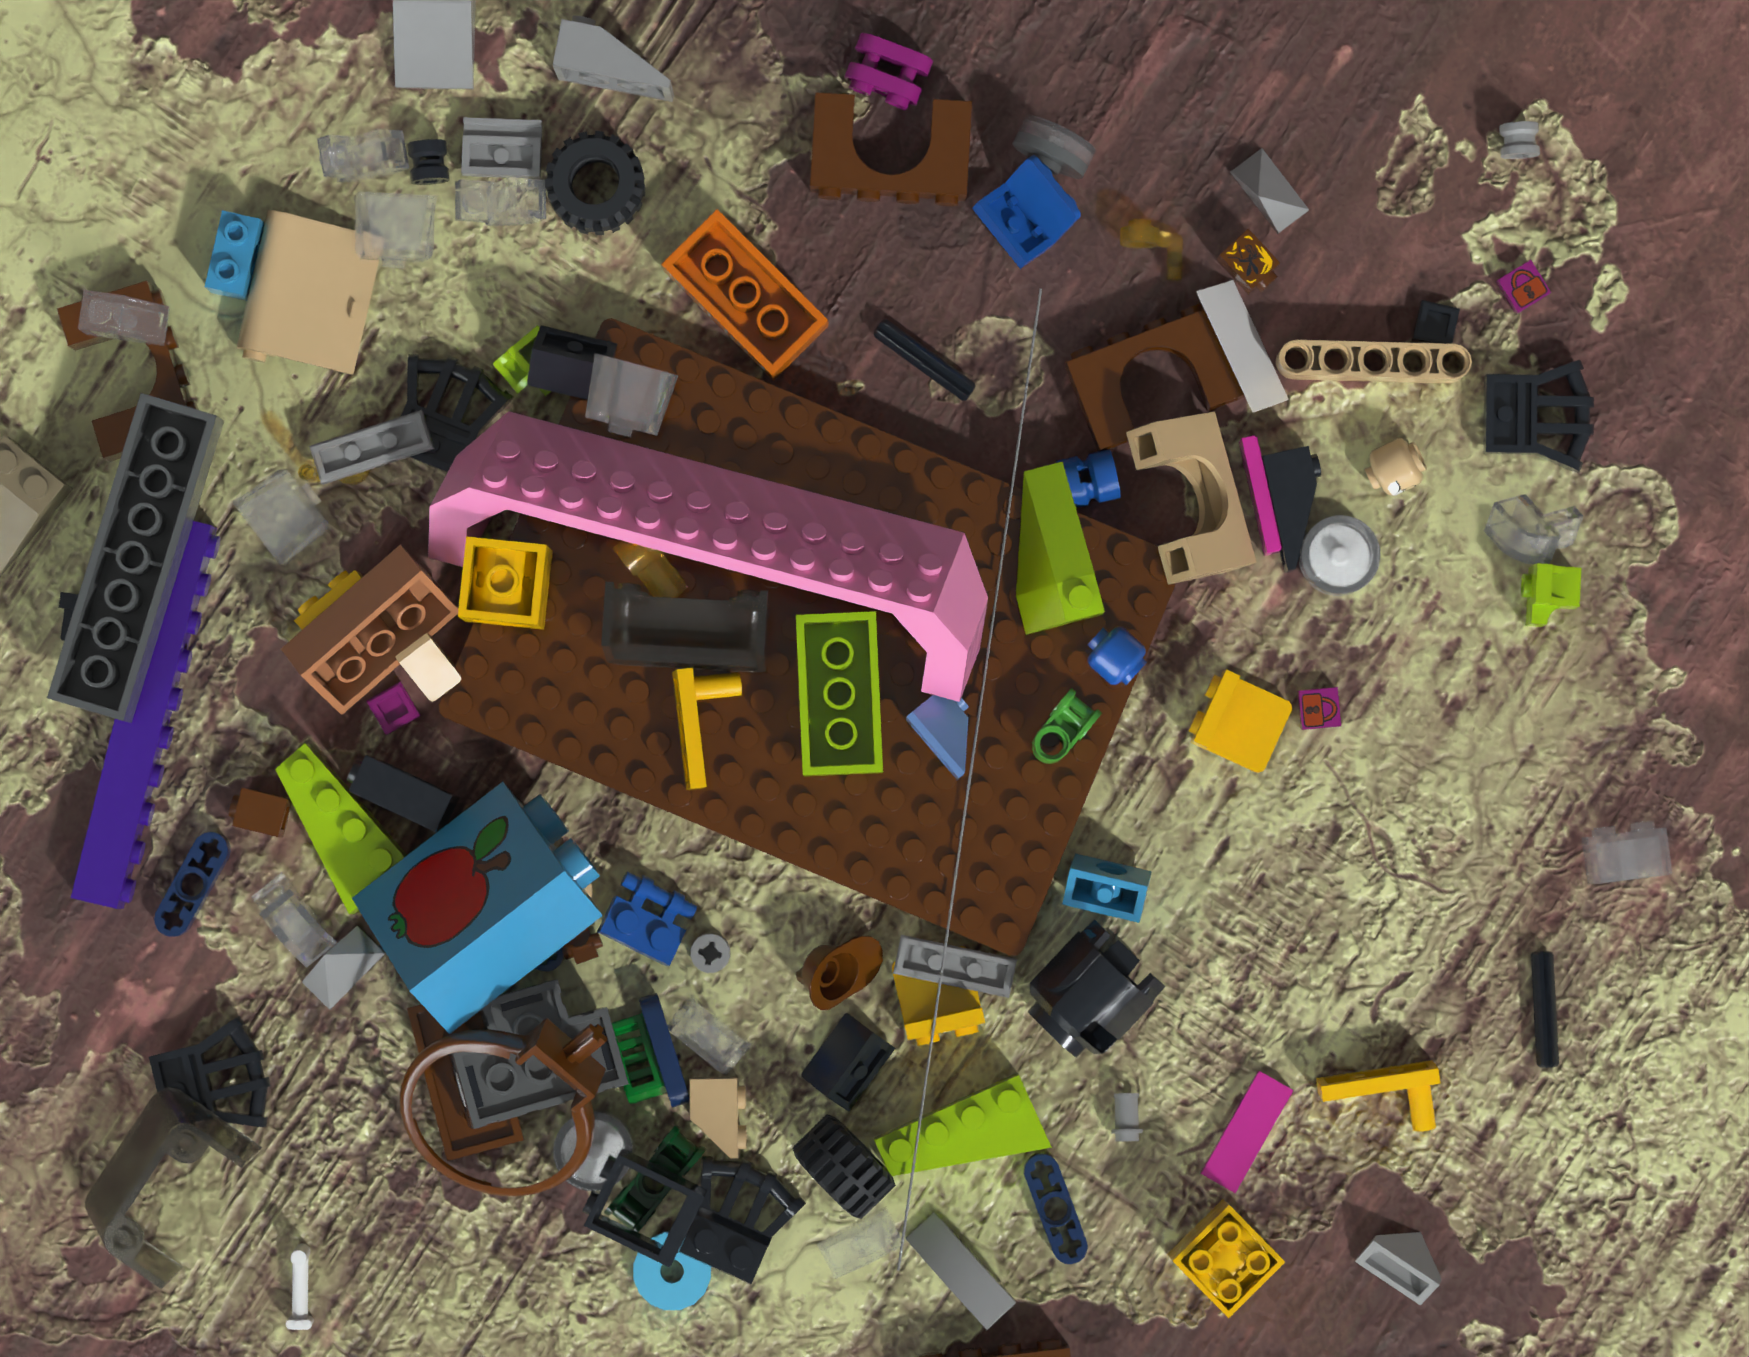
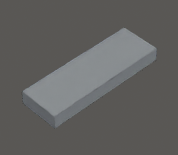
M422 410L309 446L320 482L323 485L435 449Z
M901 935L893 974L939 983L944 944ZM947 944L941 984L1009 998L1017 959Z

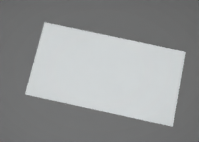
M1231 280L1196 291L1252 413L1289 400L1234 281Z

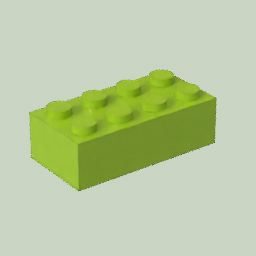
M876 611L796 615L803 776L883 773Z

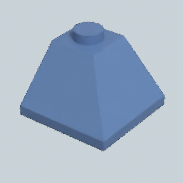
M932 695L906 717V721L958 780L965 773L968 717L964 711L969 706L962 698L958 702Z

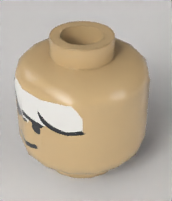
M1397 438L1372 450L1369 457L1371 466L1365 468L1372 487L1375 490L1381 487L1390 496L1398 495L1419 485L1423 478L1422 472L1427 470L1425 461L1415 442L1408 444L1402 438Z

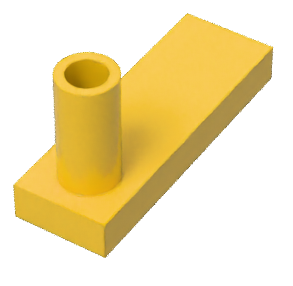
M693 668L677 669L672 672L686 790L707 787L697 700L741 696L742 685L739 672L695 677Z
M1433 1060L1316 1078L1318 1094L1323 1102L1407 1089L1413 1131H1428L1436 1128L1430 1085L1440 1084L1439 1069Z

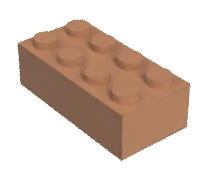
M400 544L284 645L281 650L298 673L343 715L400 665L395 657L424 634L428 633L432 637L458 614V607L441 586Z

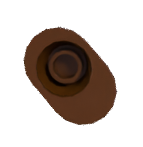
M858 936L840 946L820 945L807 955L803 967L795 975L797 980L809 991L813 1006L820 1010H830L872 982L880 970L883 961V949L879 941L871 936Z

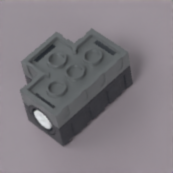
M558 979L502 994L478 1012L484 1025L482 1029L499 1030L520 1035H527L546 1018L571 1039L590 1023L593 1026L599 1024L603 1028L602 1034L607 1037V1041L591 1054L596 1061L606 1068L597 1093L629 1084L608 1008H596L568 1017L565 1004L563 1005L560 997L561 989ZM477 1052L448 1054L468 1127L472 1129L565 1103L566 1101L573 1100L576 1094L572 1087L534 1055L523 1064L518 1065L515 1062L516 1055L512 1053L509 1059Z

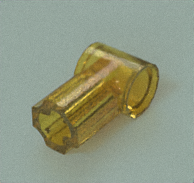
M620 541L612 547L632 575L638 576L661 608L688 588L675 567L663 555L665 552L626 541Z

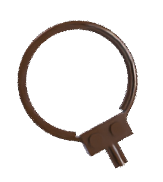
M546 1018L527 1035L491 1029H475L453 1033L433 1042L423 1049L412 1061L404 1075L400 1089L401 1117L411 1142L423 1158L444 1176L478 1192L499 1196H525L549 1190L563 1183L584 1163L593 1142L595 1117L591 1100L596 1097L606 1068L596 1061L591 1054L607 1041V1037L602 1034L603 1028L599 1024L593 1026L590 1023L571 1039ZM456 1052H477L507 1059L510 1058L512 1053L516 1055L515 1062L518 1065L523 1064L534 1055L576 1091L570 1107L577 1135L574 1153L559 1172L542 1182L529 1186H492L491 1182L468 1176L450 1166L433 1151L422 1136L416 1119L413 1118L412 1098L420 1076L433 1062Z

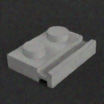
M463 117L462 176L541 179L542 120Z

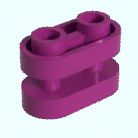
M861 33L855 49L865 56L862 64L849 62L844 76L850 82L848 88L866 96H870L872 91L886 96V103L903 110H907L908 105L916 106L922 89L912 83L916 75L928 76L933 60L922 53L871 34ZM879 61L901 69L898 78L876 70Z

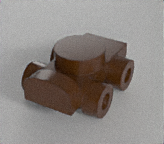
M587 927L561 949L566 960L574 958L576 965L599 957L596 949L603 947V943L599 933L591 934L590 929Z

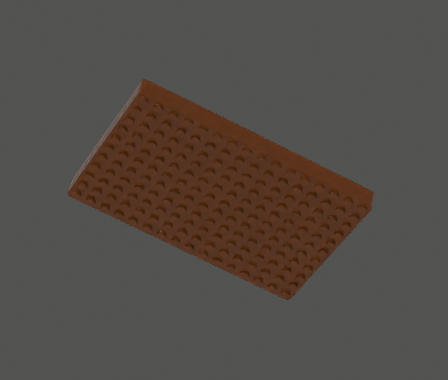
M613 318L604 320L595 338L618 343L616 356L609 374L604 402L599 403L570 396L558 425L965 533L988 596L980 649L961 697L969 706L964 711L968 717L965 773L957 780L906 721V717L932 696V694L921 692L927 652L892 613L522 513L519 515L509 541L545 544L552 550L544 630L474 622L455 666L462 680L442 696L439 704L440 714L444 718L947 929L1011 484ZM1015 486L1013 487L949 927V930L1010 956L1020 954L1025 947L1139 674L1138 672L1127 685L1122 682L1117 685L1109 684L1089 666L1087 660L1093 650L1088 644L1102 628L1110 632L1115 627L1122 626L1144 645L1146 653L1143 659H1145L1176 583L1169 585L1167 583L1158 546L1077 513L1105 612L1100 616L1026 635L1016 600L1023 489ZM876 611L883 773L803 776L796 615ZM693 668L694 677L739 672L742 685L741 696L697 700L707 787L686 790L672 672L677 669ZM1073 688L1076 691V697L1092 710L1099 709L1102 714L1082 739H1078L1061 760L1052 764L1043 763L1033 754L1032 741L1037 732L1050 718V713L1067 692ZM1047 734L1041 738L1040 746L1044 753L1056 755L1060 752L1062 744L1057 736Z

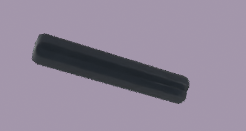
M884 319L875 329L874 337L960 400L966 401L975 390L976 385L972 380L889 320Z
M1535 951L1531 954L1536 1064L1541 1068H1552L1559 1065L1554 955L1550 951Z

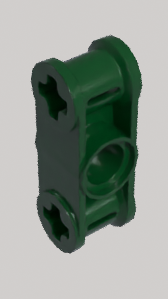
M676 1124L654 1150L655 1154L649 1161L682 1177L689 1172L706 1151V1148L703 1146L697 1147L680 1133L681 1128ZM638 1173L632 1182L622 1189L604 1213L607 1216L614 1215L628 1228L639 1232L656 1212V1207L672 1188L665 1185L662 1190H651L645 1183V1175Z

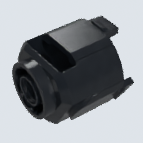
M1095 919L1082 932L1078 931L1030 982V994L1036 1002L1028 1010V1013L1076 1058L1086 1048L1093 1054L1105 1053L1154 1004L1155 998L1166 987L1151 973L1137 985L1128 975L1140 960L1119 940L1103 953L1100 947L1111 935Z

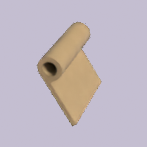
M267 210L236 346L237 349L243 350L242 357L265 363L267 356H277L353 375L384 238L285 212Z

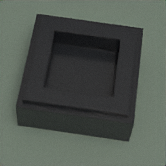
M1421 300L1412 340L1425 343L1452 344L1460 308Z

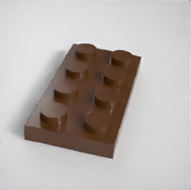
M422 1004L407 1008L418 1053L442 1037L461 1031L482 1029L484 1026L481 1015L476 1013L449 1034ZM449 1055L439 1058L424 1071L447 1161L525 1140L519 1116L490 1123L487 1126L476 1129L468 1127Z

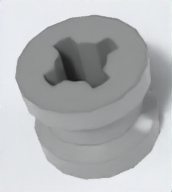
M1519 121L1501 124L1499 126V134L1504 137V146L1500 149L1501 158L1524 159L1539 156L1540 146L1535 141V135L1539 132V123Z
M705 934L698 937L691 947L693 964L705 973H715L723 969L730 959L728 942L717 934Z

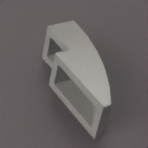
M935 1212L928 1216L905 1238L987 1330L1016 1303L1008 1291Z

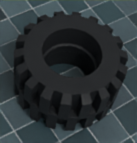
M587 131L578 133L579 138L572 140L569 137L563 141L565 146L561 149L556 148L552 154V162L547 164V178L545 179L547 196L558 217H561L570 228L575 227L580 233L587 235L588 232H595L596 236L604 235V231L612 230V233L620 230L619 226L623 223L628 225L633 220V214L636 211L639 212L642 207L641 200L643 196L645 197L646 187L641 163L634 154L633 149L627 143H622L620 138L613 134L609 137L605 136L602 131H595V135H588ZM591 163H604L611 166L616 171L619 179V185L615 194L609 200L600 204L584 203L576 197L573 191L572 183L575 175L581 168Z
M826 1114L792 1147L796 1159L804 1169L853 1217L862 1219L896 1186L893 1176L886 1167L834 1116Z

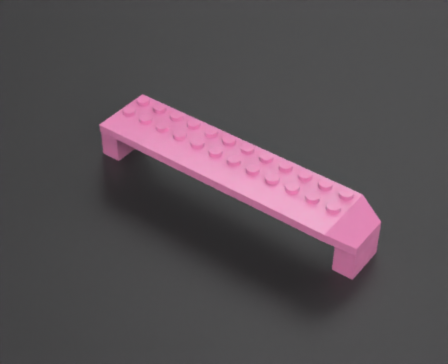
M508 411L463 449L454 459L430 505L428 558L463 567L466 536L481 538L491 517L507 509L892 613L927 652L921 692L960 702L980 649L988 596L965 533Z

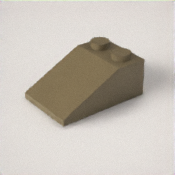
M5 435L0 439V577L73 490L71 486L16 441Z

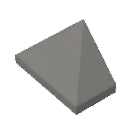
M1262 148L1230 172L1277 234L1309 211L1308 207Z
M356 926L324 954L302 983L331 1010L385 955V952L359 926Z
M1421 1232L1376 1235L1355 1260L1356 1263L1419 1305L1423 1304L1442 1281Z

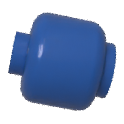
M1122 626L1115 627L1110 632L1102 628L1088 644L1093 650L1088 656L1089 666L1111 685H1117L1120 682L1127 685L1147 663L1143 659L1146 653L1144 645Z

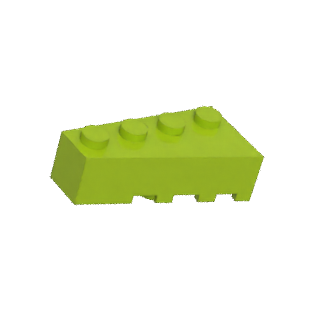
M304 743L275 770L349 914H355L359 909L352 898L401 861L407 854L357 796L349 791L350 788L311 744Z
M1019 1074L1011 1075L923 1115L914 1172L1052 1148ZM919 1118L874 1137L886 1168L892 1176L911 1173Z

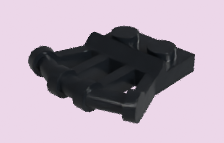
M409 354L407 364V402L401 416L422 410L435 447L433 450L409 458L448 473L456 456L480 436L481 431L498 413L508 406L514 396L509 391L505 390L503 392L484 374V369L476 366L472 369L459 364V359L452 356H448L447 359L419 358V354ZM419 374H440L427 407L419 406ZM454 378L466 384L451 419L437 412L451 379ZM478 389L492 403L469 426L464 424L463 420L475 391Z
M1581 360L1568 363L1539 375L1486 374L1484 376L1483 454L1536 455L1556 463L1567 470L1579 473L1583 465L1580 459L1590 435H1594V425L1590 424V408H1594V397H1590L1581 370L1584 367ZM1566 376L1573 396L1537 395V386ZM1537 407L1574 408V423H1537ZM1537 434L1573 435L1566 454L1537 443Z
M240 1016L225 1024L197 1045L149 1056L167 1134L216 1121L267 1127L268 1117L264 1116L267 1090L271 1084L269 1077L264 1076L261 1060H264L263 1051L258 1050L244 1030L243 1026L245 1023ZM228 1036L232 1038L243 1054L207 1064L204 1053ZM246 1064L249 1082L212 1090L209 1073ZM252 1091L249 1114L217 1110L215 1100Z
M702 1156L700 1186L707 1189V1192L678 1252L747 1284H752L772 1237L806 1202L800 1196L796 1198L776 1178V1173L769 1170L764 1173L751 1167L752 1162L745 1159H742V1161L713 1160L712 1156ZM712 1176L734 1177L719 1212L710 1209ZM744 1181L759 1187V1190L743 1224L728 1216ZM770 1193L785 1210L761 1232L754 1229V1226Z

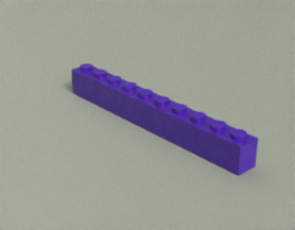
M193 521L132 723L118 719L114 720L71 894L73 899L114 909H124L125 902L130 903L132 901L136 887V880L131 879L134 864L140 865L142 861L145 842L140 840L144 825L150 826L155 809V804L150 803L153 787L159 788L163 778L164 765L159 764L163 749H169L173 737L174 728L169 726L172 711L177 712L182 701L183 689L178 688L181 673H187L192 660V650H188L191 634L197 635L201 623L202 613L198 612L197 608L200 596L206 597L210 587L211 574L206 573L210 558H216L220 546V536L216 535L217 528L212 525Z

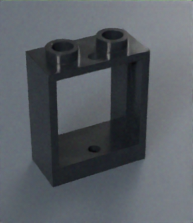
M365 755L363 761L358 759L355 761L347 778V781L352 783L349 789L350 792L434 832H438L447 825L460 798L376 757Z
M621 1148L617 1158L609 1155L599 1177L606 1179L600 1193L593 1190L590 1193L582 1210L583 1213L589 1215L584 1226L670 1268L703 1202L707 1189ZM624 1165L686 1195L663 1244L601 1214Z

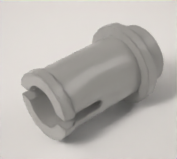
M1114 1094L1115 1129L1111 1130V1134H1115L1116 1142L1139 1141V1133H1143V1129H1139V1094Z

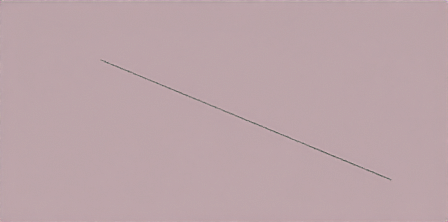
M1039 289L1038 304L1034 322L1035 324L1032 336V345L1028 364L1029 366L1025 384L1026 387L1023 398L1019 434L1016 446V455L1013 467L1010 496L1007 508V517L1004 529V538L995 591V600L991 618L992 621L988 639L989 642L987 647L985 668L982 680V689L979 701L976 731L974 736L973 751L966 790V799L963 811V820L960 832V841L957 853V862L954 873L950 909L947 921V930L944 942V951L941 963V972L937 991L938 993L935 1004L931 1040L928 1052V1061L925 1073L921 1109L918 1121V1130L915 1142V1151L905 1211V1220L901 1238L902 1241L900 1246L897 1267L898 1271H900V1264L903 1252L906 1222L910 1204V1195L913 1183L916 1153L920 1135L919 1132L922 1121L926 1085L929 1073V1064L932 1052L936 1016L939 1004V995L942 983V974L946 955L945 953L955 894V885L962 845L961 843L965 825V816L974 763V754L981 714L980 712L984 694L983 691L985 686L987 665L990 653V644L993 632V623L996 611V602L1002 570V561L1009 522V513L1012 501L1011 498L1014 487L1015 472L1018 460V451L1021 439V430L1027 398V389L1030 377V368L1033 356V348L1035 342L1042 289Z

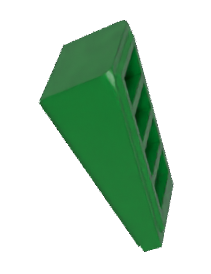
M643 1014L612 1022L629 1083L623 1086L629 1104H635L667 1093ZM639 1029L641 1036L618 1042L617 1036ZM644 1045L645 1051L623 1057V1051ZM649 1061V1067L628 1073L627 1067ZM654 1077V1081L636 1087L632 1086L634 1082Z

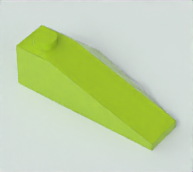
M1063 462L1024 471L1016 600L1026 635L1100 616L1105 612Z

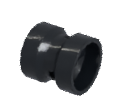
M426 139L407 144L408 156L413 160V168L410 170L411 184L434 185L450 181L449 168L444 165V157L447 154L446 140Z

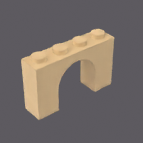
M1215 412L1157 421L1126 432L1136 470L1163 465L1174 467L1189 480L1198 500L1199 522L1195 533L1192 536L1158 546L1168 585L1225 573L1257 563Z

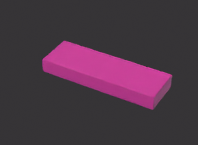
M1255 435L1241 438L1238 443L1264 556L1276 554L1281 551L1282 544L1258 438Z
M1258 1070L1200 1173L1236 1193L1293 1090Z

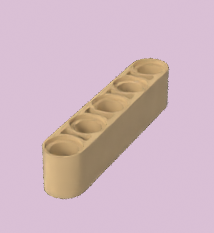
M1292 340L1282 347L1276 357V367L1279 373L1285 378L1294 380L1449 384L1462 379L1468 373L1472 364L1470 353L1462 345L1442 343ZM1296 350L1302 353L1305 358L1304 367L1301 369L1290 368L1285 362L1286 352ZM1335 351L1341 354L1344 359L1343 368L1336 371L1328 368L1324 361L1325 353ZM1374 352L1381 356L1383 367L1380 371H1370L1366 368L1363 361L1366 353ZM1413 353L1419 356L1422 361V368L1419 372H1409L1404 367L1403 356L1405 354ZM1452 354L1458 357L1461 362L1459 373H1449L1444 369L1442 365L1444 355Z

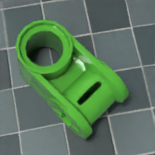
M1073 688L1067 692L1050 713V718L1037 732L1032 741L1033 754L1043 763L1052 764L1061 760L1078 739H1082L1102 714L1099 709L1092 710L1076 697V691ZM1053 734L1060 739L1062 745L1058 754L1048 755L1043 752L1040 740L1044 735Z

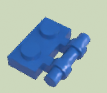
M627 871L621 881V886L633 891L629 901L618 896L613 897L597 932L664 966H670L686 932L685 929L673 924V921L677 914L691 920L697 910V906L686 901L685 895L675 890L670 893L654 885L653 879L645 875L638 877ZM646 898L664 907L660 917L641 908Z

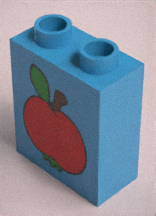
M504 782L496 786L352 898L408 990L449 1034L603 916L584 889L600 877L596 868L572 838L557 849L553 844L569 832L563 821L541 794L523 806Z

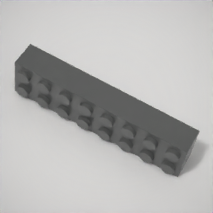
M143 393L140 394L48 692V699L132 723L224 424V420L217 415Z

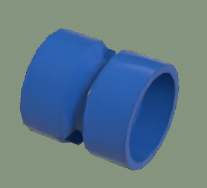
M1110 449L1089 453L1086 460L1083 461L1078 456L1056 460V463L1063 462L1076 508L1088 506L1092 498L1096 499L1099 503L1121 498L1116 467ZM1088 476L1089 483H1080V479Z

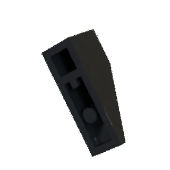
M1309 446L1262 456L1282 544L1280 557L1284 574L1296 569L1317 487L1316 478L1321 477L1317 454H1310Z

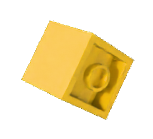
M466 536L458 617L465 622L544 630L552 550L545 544Z
M1224 1199L1167 1253L1184 1274L1228 1318L1285 1263Z

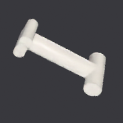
M304 1243L298 1244L291 1255V1262L293 1263L292 1315L288 1318L286 1327L292 1330H308L314 1322V1318L308 1315V1259L310 1247Z

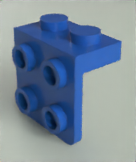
M1035 155L1027 158L1003 185L979 200L972 208L1020 269L1053 247L1081 217L1075 200L1055 180L1048 166L1042 163Z

